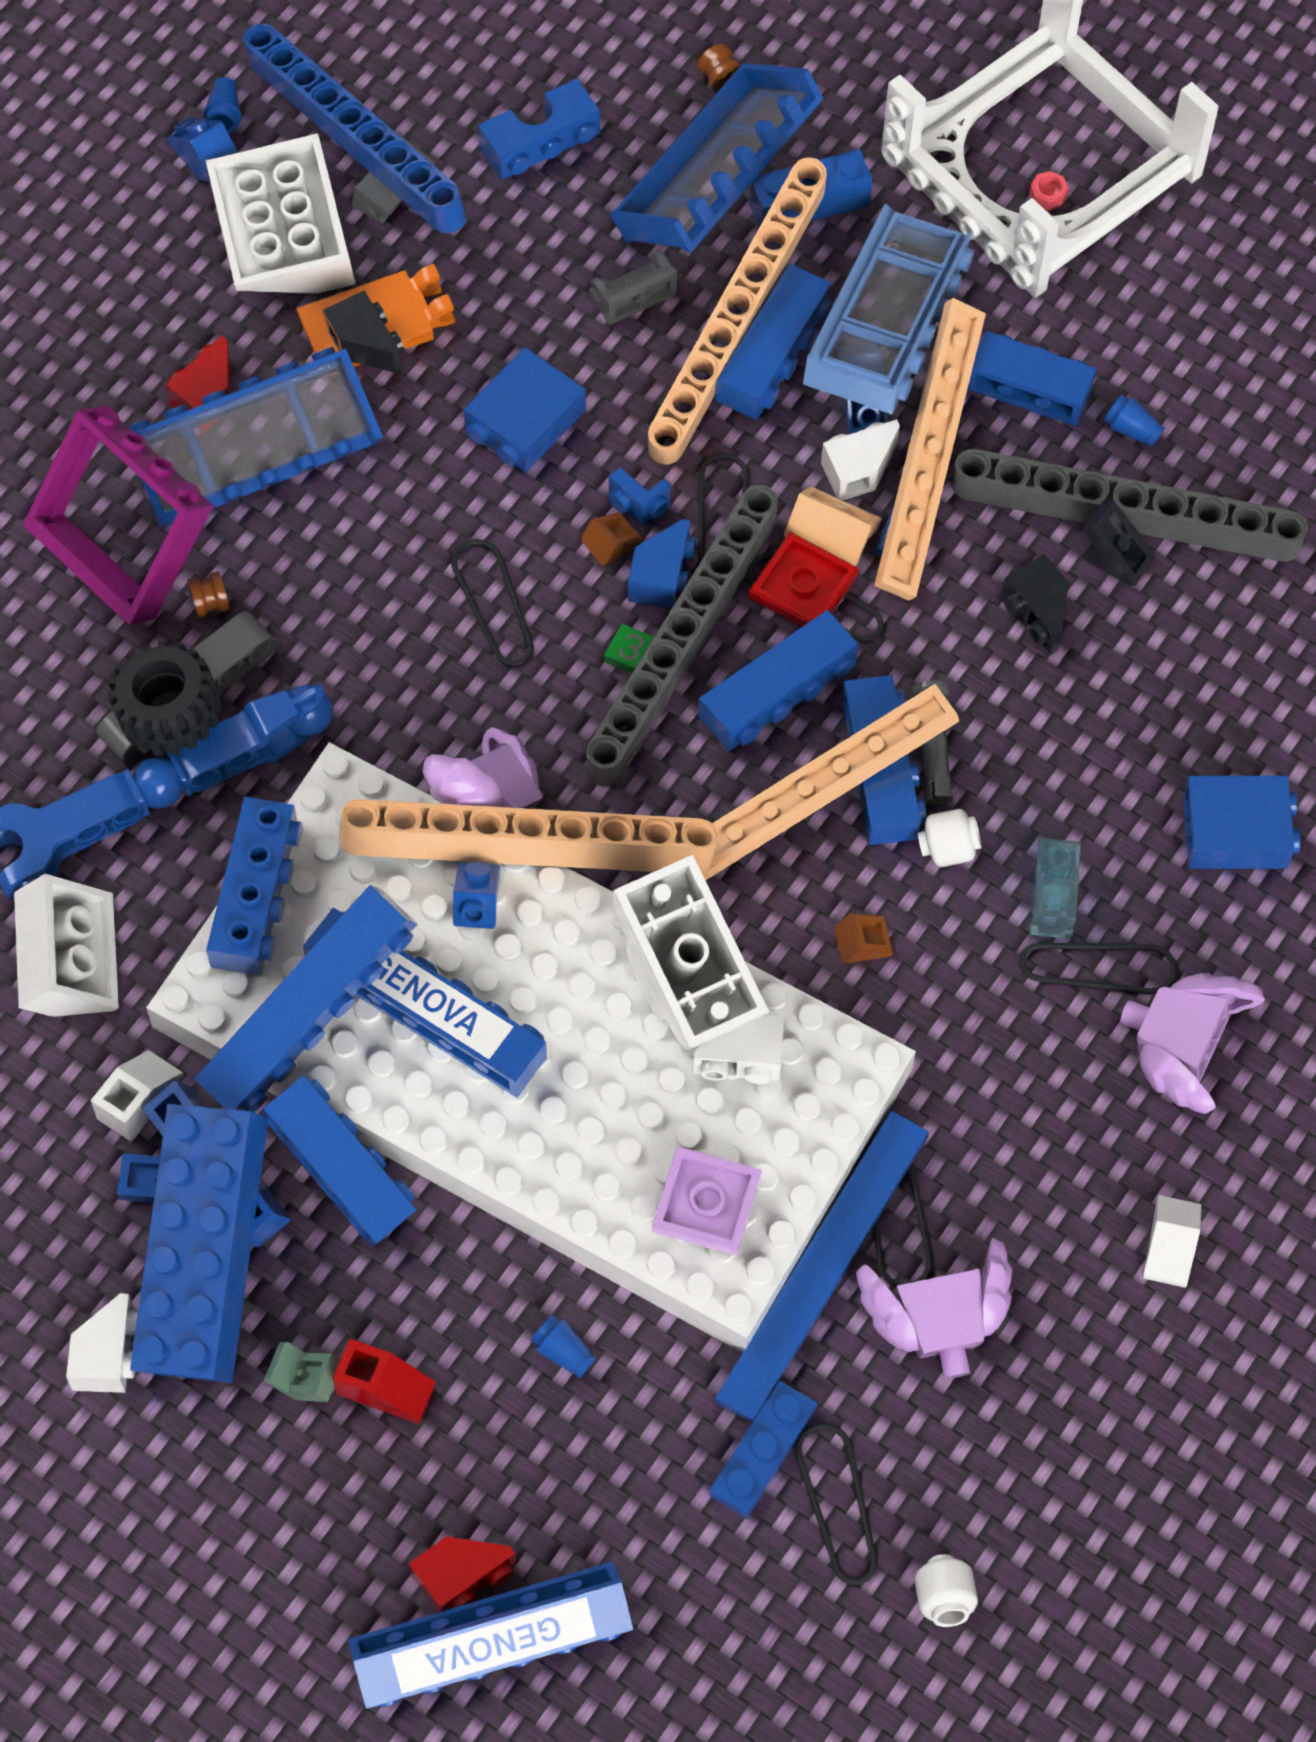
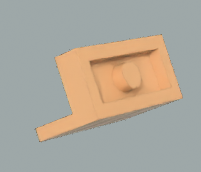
M810 486L799 493L784 536L786 538L788 533L792 532L844 561L857 566L868 538L877 533L882 518Z

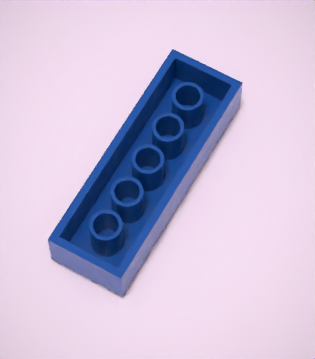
M167 1104L130 1365L131 1371L224 1383L233 1382L268 1118L251 1111Z

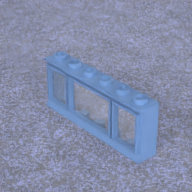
M884 204L807 357L803 385L893 414L898 401H906L913 383V379L910 378L911 374L918 375L925 359L924 347L931 349L938 330V326H935V324L941 320L945 302L948 301L949 296L955 298L962 281L960 272H967L969 270L974 255V250L969 248L972 232L968 231L967 235L895 212L887 204Z

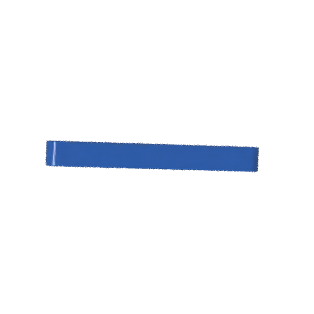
M263 23L256 24L245 32L243 42L254 71L439 232H455L465 224L466 213L459 188L452 180L273 26Z

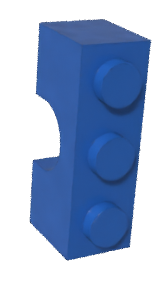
M577 78L544 94L545 118L547 121L542 124H525L515 116L511 109L478 124L479 148L501 180L511 175L521 174L530 166L545 159L555 158L562 151L579 143L589 142L596 135L600 134V110Z

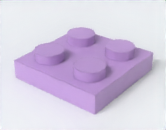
M677 1146L654 1218L652 1232L738 1256L761 1179L762 1169Z

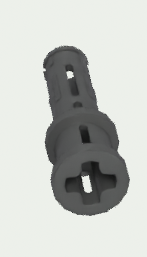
M937 680L923 681L912 687V697H915L934 684L937 685L946 697L949 692L948 685ZM949 728L922 744L926 802L934 806L944 805L943 797H945L947 804L953 801L946 736Z

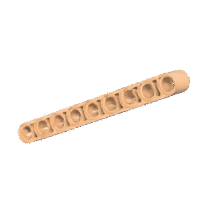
M811 157L803 158L793 166L650 425L648 450L651 458L657 463L663 465L672 464L682 456L716 394L717 379L767 301L823 199L827 173L825 166L818 159ZM810 178L815 180L817 184L807 186L803 185L800 180ZM794 210L800 215L795 218H789L784 216L782 212ZM768 242H777L782 245V248L771 250L764 245ZM750 274H760L765 279L761 282H752L746 277ZM733 306H742L747 312L736 315L731 313L729 309ZM716 338H723L729 344L725 347H716L711 344V341ZM703 370L712 376L707 380H699L693 377V374ZM680 403H687L694 409L688 413H681L675 410V406ZM662 436H670L676 442L670 446H662L656 440Z
M366 799L352 800L343 807L339 830V844L342 849L349 854L357 856L655 872L693 855L701 873H704L712 866L719 837L718 829L708 820L700 818Z

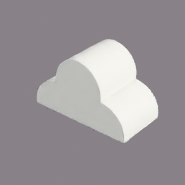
M693 855L613 891L615 910L627 938L626 949L628 958L640 989L657 1017L661 1020L666 1019L675 1037L686 1050L692 1049L769 1012Z

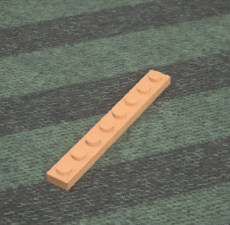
M954 298L944 304L874 585L908 601L917 596L986 313Z
M937 685L930 686L713 822L718 829L719 837L712 866L708 871L702 873L704 879H709L959 722L957 713Z

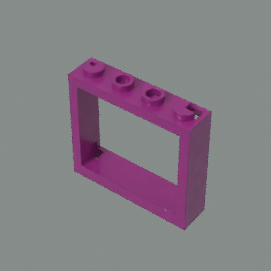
M103 405L77 410L23 526L130 626L156 619L214 505L201 494L197 486L184 479L174 469L170 461L159 456L147 445L144 437L133 432L119 419V415L114 410ZM99 440L178 512L141 586L64 515Z

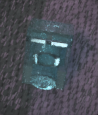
M1039 838L1031 896L1029 935L1071 939L1077 913L1081 842Z

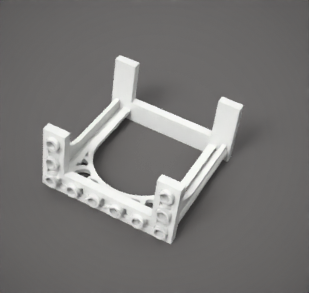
M1043 0L1037 32L958 88L938 99L926 102V98L901 75L888 82L881 149L886 162L892 167H897L906 175L910 184L916 190L925 193L933 201L936 209L941 214L948 215L959 226L963 234L967 235L968 231L972 232L970 240H974L982 247L987 257L994 264H1000L1011 275L1014 283L1019 288L1026 289L1034 298H1037L1047 290L1051 274L1180 179L1185 177L1190 183H1193L1202 176L1219 108L1212 99L1191 82L1180 90L1173 122L1077 35L1083 0ZM1058 61L1158 154L1094 201L1076 211L1051 216L1031 198L1021 205L1020 212L1016 213L990 200L972 181L964 160L965 139L972 125L983 113L1051 64ZM950 134L956 137L954 142L947 140ZM940 150L947 151L955 159L948 163H938L930 153ZM950 172H954L959 179H955ZM1000 220H1005L1010 225L1009 228L1006 227Z

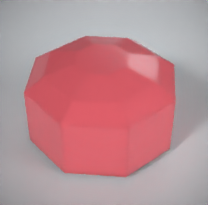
M1049 171L1036 175L1030 186L1029 195L1046 211H1051L1062 207L1067 199L1069 187L1064 176Z

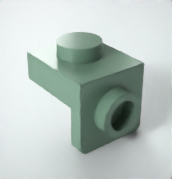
M280 1342L265 1376V1382L296 1401L328 1402L331 1393L335 1390L333 1377L341 1359L332 1353H305L289 1342Z

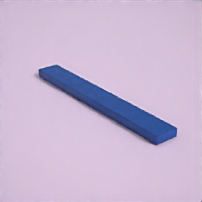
M893 1111L889 1113L767 1312L747 1348L715 1397L716 1404L747 1422L753 1423L775 1386L788 1369L927 1140L929 1131Z

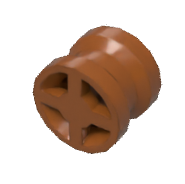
M718 44L709 48L701 55L697 62L698 70L703 76L709 77L708 82L714 92H718L741 66L739 61L732 59L733 53L725 44Z
M219 571L211 573L208 578L203 580L197 578L187 579L198 619L206 617L208 612L217 609L221 612L230 610Z

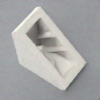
M1158 1195L1143 1273L1144 1279L1186 1288L1200 1233L1201 1204Z

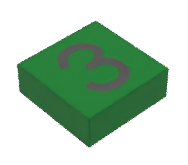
M622 623L604 654V662L632 674L654 637Z

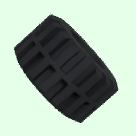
M167 641L158 642V646L151 648L150 644L141 647L142 651L138 654L132 651L126 656L127 662L125 664L119 663L114 669L117 676L110 678L109 687L111 691L108 692L112 710L126 739L131 745L136 744L138 750L144 753L152 749L155 756H163L165 751H170L173 756L181 754L180 749L188 747L191 750L197 747L196 741L198 739L205 741L210 736L208 728H216L219 721L217 714L221 713L220 695L205 659L200 658L199 653L193 648L186 650L184 644L177 642L172 647L168 645ZM173 691L181 692L170 703L161 706H149L161 694Z

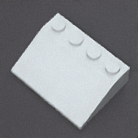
M318 133L206 160L236 291L322 293L356 284Z

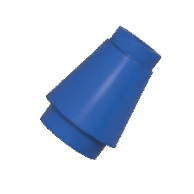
M222 77L214 82L203 117L209 121L222 122L228 133L233 132L241 122V112L236 83L230 78Z
M1122 394L1104 419L1105 422L1111 425L1110 430L1143 444L1146 443L1150 447L1154 446L1165 429L1133 397L1128 399Z
M554 1314L547 1319L530 1340L538 1347L535 1352L570 1373H574L579 1379L597 1359L591 1354V1351L564 1318L561 1321Z

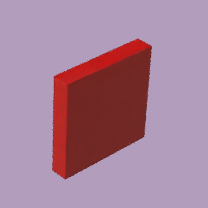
M789 532L749 589L748 598L803 627L826 610L831 614L834 612L858 577L859 568Z

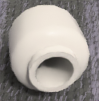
M954 809L929 815L925 821V831L918 832L923 857L931 855L933 862L938 867L970 862L974 859L976 850L982 848L975 816L968 817V814L963 809Z
M942 1554L930 1558L927 1564L917 1571L914 1581L922 1615L942 1627H952L964 1623L978 1604L971 1567L962 1560L954 1559L951 1555Z

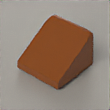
M620 512L591 519L581 537L582 543L603 566L612 563L643 541L641 536Z
M850 913L834 927L843 963H855L890 957L893 954L884 916Z

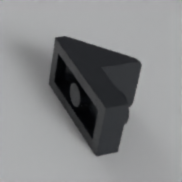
M1114 500L1102 501L1083 528V531L1092 542L1084 553L1083 558L1124 583L1136 586L1156 556Z

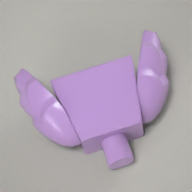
M492 727L485 732L482 741L483 755L469 761L466 758H451L445 755L432 754L426 757L423 764V775L429 785L430 794L440 804L532 809L542 800V793L538 789L539 779L534 760L527 755L520 737L510 735L501 729Z
M1200 973L1177 981L1171 988H1159L1150 1007L1128 1000L1123 1009L1120 1023L1139 1030L1137 1045L1138 1053L1140 1054V1066L1152 1088L1158 1093L1166 1094L1178 1106L1188 1107L1195 1112L1206 1114L1215 1109L1216 1105L1200 1081L1226 1027L1229 1014H1236L1242 1010L1261 1005L1265 1001L1263 989L1259 986L1241 981L1235 976L1214 977L1209 973Z
M992 1238L982 1277L980 1276L979 1269L898 1285L891 1292L869 1266L864 1264L856 1272L857 1282L861 1290L860 1302L873 1318V1326L876 1331L896 1348L907 1352L916 1351L919 1358L939 1355L945 1379L970 1374L965 1349L979 1346L984 1341L985 1336L992 1335L1000 1327L1007 1315L1012 1298L1009 1288L1013 1269L1008 1263L1004 1242Z

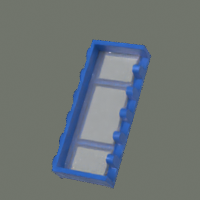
M743 63L610 215L626 243L631 244L632 241L679 247L691 253L824 99L809 69Z
M334 347L313 354V362L300 367L297 361L283 365L275 370L277 376L262 381L261 376L245 380L238 384L239 391L229 395H225L223 390L209 394L201 399L203 403L201 406L188 410L187 405L171 409L164 413L165 420L151 425L150 420L147 419L129 426L133 432L144 437L147 442L146 444L159 456L170 461L174 469L184 479L197 486L201 494L214 505L212 509L375 445L383 438L347 350L343 349L335 352ZM137 475L158 529L162 530L172 526L178 512Z

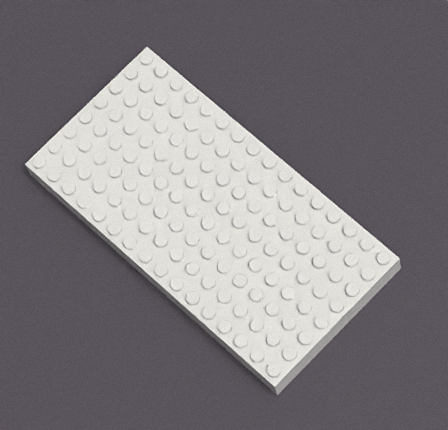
M329 742L287 803L295 806L297 821L303 823L300 844L298 847L292 846L289 857L294 862L291 882L289 885L283 884L280 897L284 898L282 919L280 923L274 922L271 936H275L272 960L270 962L264 961L261 976L210 967L206 948L216 906L146 1007L152 1028L212 1060L305 957L303 945L334 907L345 913L369 885L382 889L418 923L411 932L413 934L411 942L402 951L415 959L417 956L427 959L437 968L438 974L450 981L452 979L460 980L472 990L473 996L484 1003L492 1001L498 1004L508 1013V1018L521 1026L529 1024L536 1028L543 1035L544 1041H546L547 1059L518 1098H516L354 994L355 1002L352 1007L340 1018L334 1016L323 1029L326 1032L323 1039L311 1050L307 1051L305 1049L295 1059L296 1067L294 1071L282 1082L278 1083L275 1081L267 1091L275 1096H279L303 1075L309 1082L316 1079L330 1096V1100L327 1101L329 1106L337 1115L343 1112L350 1118L358 1129L355 1137L364 1145L372 1146L382 1155L743 1353L828 1215L913 1069L916 1051L745 961L769 1010L767 1015L784 1016L780 1080H771L765 1084H755L739 1077H727L724 1080L714 1081L705 1079L700 1074H693L694 1049L698 1046L686 1050L675 1037L666 1019L661 1020L657 1017L643 995L628 958L626 949L627 938L615 910L613 891L567 867L486 863L489 865H501L495 928L454 926L453 890L458 863L471 862L357 856L347 853L339 844L341 812L343 807L352 800L440 803L425 792ZM677 1146L762 1169L761 1179L738 1256L652 1232L654 1218Z

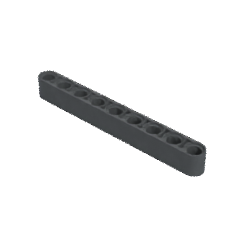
M977 449L963 451L958 455L955 462L952 487L954 492L965 500L1086 524L1102 501L1114 500L1139 534L1280 562H1288L1299 556L1308 531V524L1301 514L1281 508ZM966 473H974L978 476L971 477L966 475ZM1005 481H1014L1017 484H1008ZM1051 488L1054 489L1056 492H1048L1044 489ZM1083 496H1091L1095 499L1089 500L1084 498ZM1124 503L1131 504V505H1133L1134 507H1126V506H1124L1123 504H1124ZM1162 511H1169L1174 515L1164 514ZM1201 519H1209L1214 523H1207ZM1241 526L1249 527L1253 531H1247L1243 529ZM1280 534H1287L1292 538H1285Z
M753 485L742 494L589 742L586 750L587 775L596 785L602 787L612 786L622 778L745 577L752 561L757 557L776 524L778 501L776 493L770 487ZM761 508V509H764L765 511H764V512H755V511H753V509ZM735 539H745V540H747V542H745V543H737V542H735V541H733V540H735ZM717 569L727 570L728 573L719 574L714 571ZM698 600H706L710 603L707 605H700L695 602ZM679 631H687L691 634L688 636H679L675 633ZM660 662L670 663L672 666L668 668L658 667L656 664ZM649 694L653 697L648 700H642L636 696ZM627 725L632 727L633 730L621 732L616 728ZM607 757L612 759L613 762L603 765L598 763L597 760Z

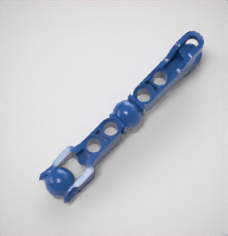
M307 684L295 687L291 691L285 690L249 702L243 711L218 723L216 728H208L210 736L205 741L198 739L196 741L197 747L191 750L188 747L180 749L181 754L173 756L170 751H166L168 758L156 756L145 759L136 767L133 775H131L129 769H126L122 773L110 775L42 808H31L24 804L9 803L0 807V848L10 845L23 847L20 857L5 867L0 874V887L4 895L14 899L15 891L40 876L48 874L56 877L59 866L65 858L132 826L144 816H149L148 807L155 809L170 807L179 800L183 790L187 796H190L194 792L206 790L266 761L274 763L306 743L311 736L319 735L328 728L334 709L330 697L325 693L321 684Z

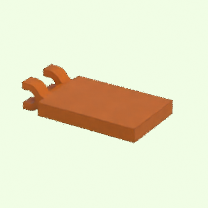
M434 264L420 269L411 279H409L406 270L296 308L298 318L314 354L330 347H334L335 352L339 351L327 331L322 310L364 290L372 304L377 301L380 303L388 320L385 326L389 333L397 332L404 349L433 340L432 329L455 323L452 313L454 307L448 294L434 299L429 305H427L424 298L442 293L438 283L440 276ZM352 362V364H353L354 367H357V366L361 365V364H357V363H353V362Z

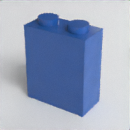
M524 347L464 409L465 431L477 444H485L494 450L505 464L509 466L515 465L526 473L586 411V389Z
M1188 776L1183 792L1188 869H1288L1293 854L1299 853L1300 832L1298 828H1293L1292 816H1295L1297 811V796L1295 791H1289L1288 776Z

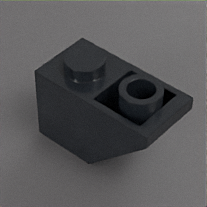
M365 290L322 310L330 337L339 351L347 350L351 362L394 373L403 370L400 354L405 352L403 343L396 331L389 333L385 326L388 320L382 306L378 301L372 304Z
M1043 554L1006 577L1002 601L1007 611L1014 617L1018 616L1026 625L1027 632L1032 641L1038 646L1042 645L1050 655H1053L1058 651L1062 633L1069 582L1049 558Z

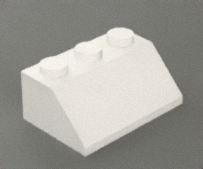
M48 874L40 876L15 891L19 1008L52 1017L109 1012L118 1009L113 893Z

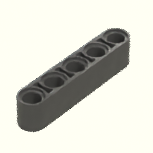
M244 611L233 617L193 649L208 664L220 695L269 657L277 645V640L250 612ZM173 691L161 694L149 706H161L170 703L181 692ZM113 711L99 723L96 734L123 763L134 762L145 754L138 750L136 744L131 745L126 739Z

